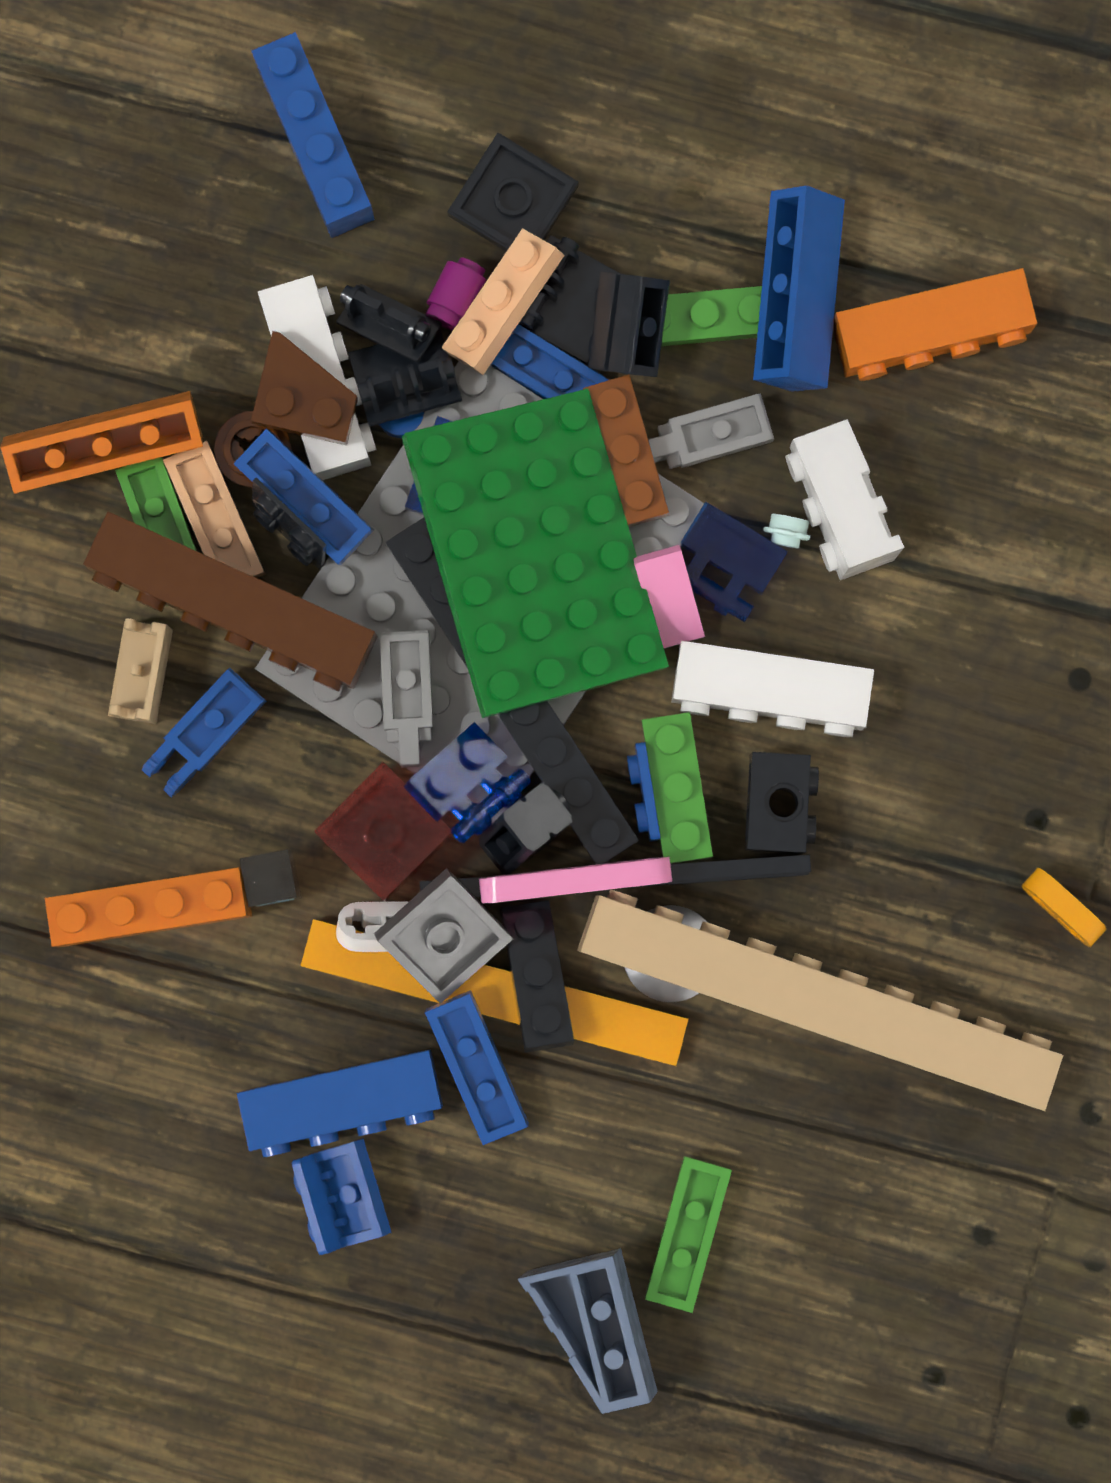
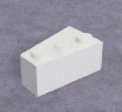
M848 419L793 439L789 447L791 454L786 455V462L794 482L802 480L808 498L802 500L803 507L812 527L819 525L826 543L819 545L828 571L836 570L839 579L843 580L894 561L904 549V545L899 535L891 536L883 513L887 512V507L882 496L877 497L868 475L870 474V469Z

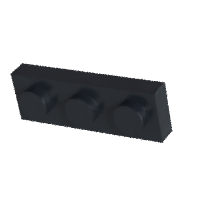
M549 900L501 907L502 924L513 938L506 947L525 1053L573 1045L574 1036Z

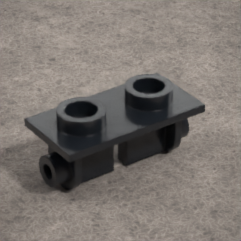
M363 284L356 285L355 287L347 285L340 296V302L345 304V309L336 321L338 325L416 363H419L442 326L441 322Z

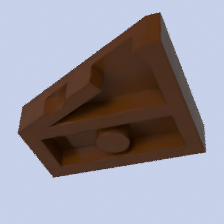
M272 331L251 418L252 424L347 446L358 402L357 395L283 334Z

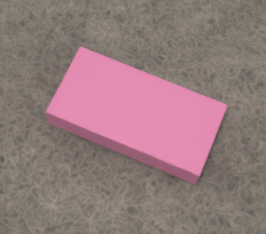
M680 545L634 558L633 561L640 586L643 589H647L663 648L678 645L681 641L688 642L705 637Z

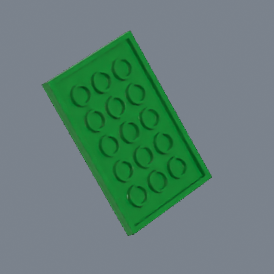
M589 389L404 433L402 441L482 718L646 675L669 667L647 589H643L640 586L633 561L637 554Z

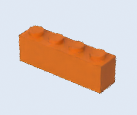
M1021 268L836 312L833 330L845 378L858 375L859 381H866L887 374L886 368L905 364L906 370H912L934 363L933 357L951 353L953 359H958L980 352L979 346L998 342L999 348L1023 343L1027 340L1026 334H1030L1038 323L1024 269Z
M191 391L5 436L0 448L12 490L15 494L203 447V435Z
M239 867L45 898L52 947H65L252 917L245 869Z

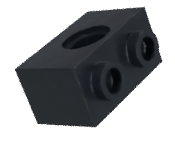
M752 752L749 755L744 851L804 854L806 853V844H815L816 815H808L809 796H817L819 768L810 767L811 755ZM783 790L793 796L795 809L790 816L779 817L771 811L769 799L773 792Z

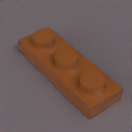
M630 375L583 388V390L589 389L628 527L669 516L670 513Z

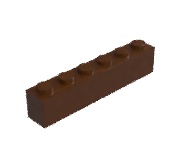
M107 512L83 563L90 571L94 572L93 582L115 592H119L121 585L139 592L136 601L159 612H163L165 605L183 612L180 621L204 632H207L210 625L227 632L224 641L245 651L251 652L254 645L270 651L271 655L268 659L270 662L292 672L296 671L298 665L316 672L313 681L337 692L340 691L342 685L352 689L355 688L378 638L375 631L111 512Z

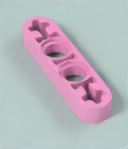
M658 857L479 878L481 903H495L672 882L670 857Z

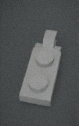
M760 393L671 418L668 420V423L658 426L657 429L660 437L649 439L655 463L667 459L669 469L679 466L684 468L768 444L774 441V436Z
M429 631L380 633L383 725L384 731H387V742H399L401 768L421 767L420 741H432L431 729H433Z

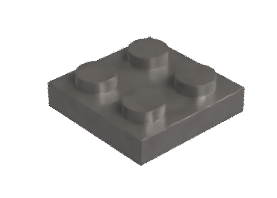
M447 868L374 933L377 941L440 1004L513 940L509 931Z

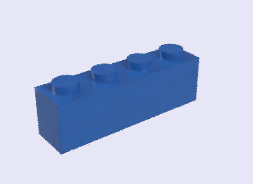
M296 32L252 50L257 69L330 237H336L375 220L369 199Z
M807 185L771 191L753 376L755 381L791 392L828 388L845 200Z
M431 1049L237 1093L248 1150L261 1149L263 1157L292 1151L290 1142L309 1138L311 1147L339 1141L338 1131L357 1127L358 1136L387 1130L385 1121L405 1117L406 1126L434 1120L433 1110L443 1107Z

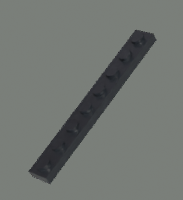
M423 517L385 543L467 667L425 517ZM548 701L497 714L541 782L546 786L548 785L551 790H557L568 802L570 814L572 815L570 826L595 864L608 862L639 841Z

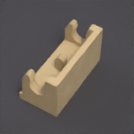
M125 619L108 716L157 724L173 630L167 624L156 622L146 624L137 622L134 619Z

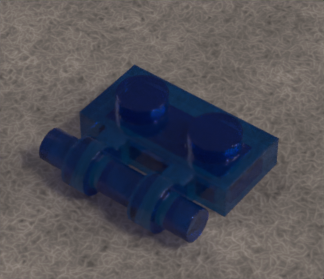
M706 501L680 542L682 547L695 554L689 566L686 565L692 591L715 604V611L725 617L729 613L744 623L754 606L738 597L743 587L746 585L762 595L788 552ZM708 562L732 576L726 589L702 575Z
M474 722L406 782L404 788L436 822L451 811L460 820L451 828V833L459 842L465 843L474 834L480 835L492 825L491 818L503 807L509 808L520 800L522 796L521 791L531 783V779L524 770L519 768L509 777L502 776L496 769L504 763L508 756ZM480 784L489 795L479 804L473 803L467 795Z

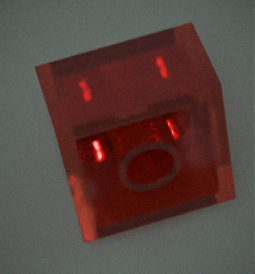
M384 762L314 831L385 902L455 834Z

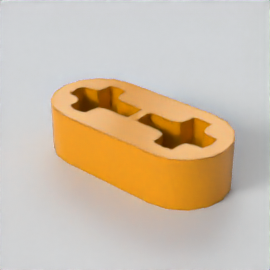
M1037 868L1022 884L1024 891L1086 946L1091 948L1107 930L1106 926L1088 908L1041 868Z

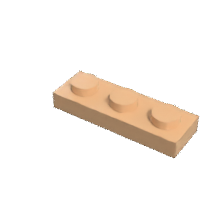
M522 228L467 309L465 315L442 346V349L450 356L484 375L565 255L555 246Z
M208 441L203 442V447L180 452L163 459L203 554L255 578L265 575L266 573Z

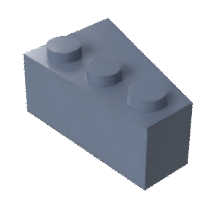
M621 1248L528 1270L518 1278L525 1292H529L544 1316L543 1320L550 1332H554L566 1351L570 1364L602 1414L647 1404L652 1401L658 1391Z

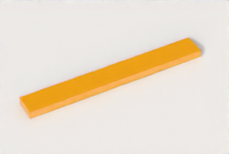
M313 919L301 962L302 967L439 1003L389 952L350 951L338 942L336 937L337 925ZM483 965L444 1000L446 1001L471 990L482 1015L520 1025L511 972ZM565 986L574 1039L673 1066L677 1065L688 1023L687 1018Z

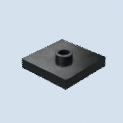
M497 133L447 211V214L453 220L507 252L522 228L545 240L577 190L579 182L502 134Z

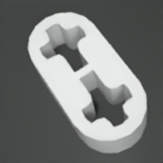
M355 902L343 907L338 916L336 928L338 942L350 951L388 952L377 941L374 933L408 902ZM361 921L362 927L365 928V933H356L352 922Z

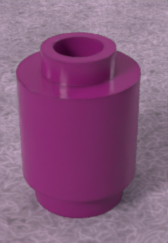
M460 257L457 263L447 261L427 300L429 308L425 315L441 322V327L453 331L486 283L487 279L483 277L485 269L463 257Z

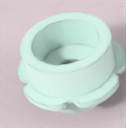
M771 514L769 527H764V532L772 534V544L799 549L800 540L807 541L810 539V536L807 535L808 520Z

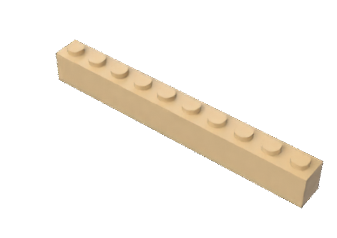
M610 889L607 898L600 895L595 896L577 949L579 952L1042 1111L1046 1110L1063 1058L1062 1054L1049 1050L1052 1043L1050 1040L1026 1032L1023 1033L1021 1040L1004 1035L1006 1028L1004 1024L978 1016L976 1025L958 1019L960 1009L933 1000L930 1009L912 1003L915 994L890 985H886L884 993L867 988L866 985L869 978L844 969L840 970L838 977L820 971L823 963L821 961L797 953L794 954L792 961L774 956L777 946L751 937L748 938L746 946L728 940L730 934L728 929L702 921L700 930L681 924L684 914L656 905L654 914L635 908L637 898Z

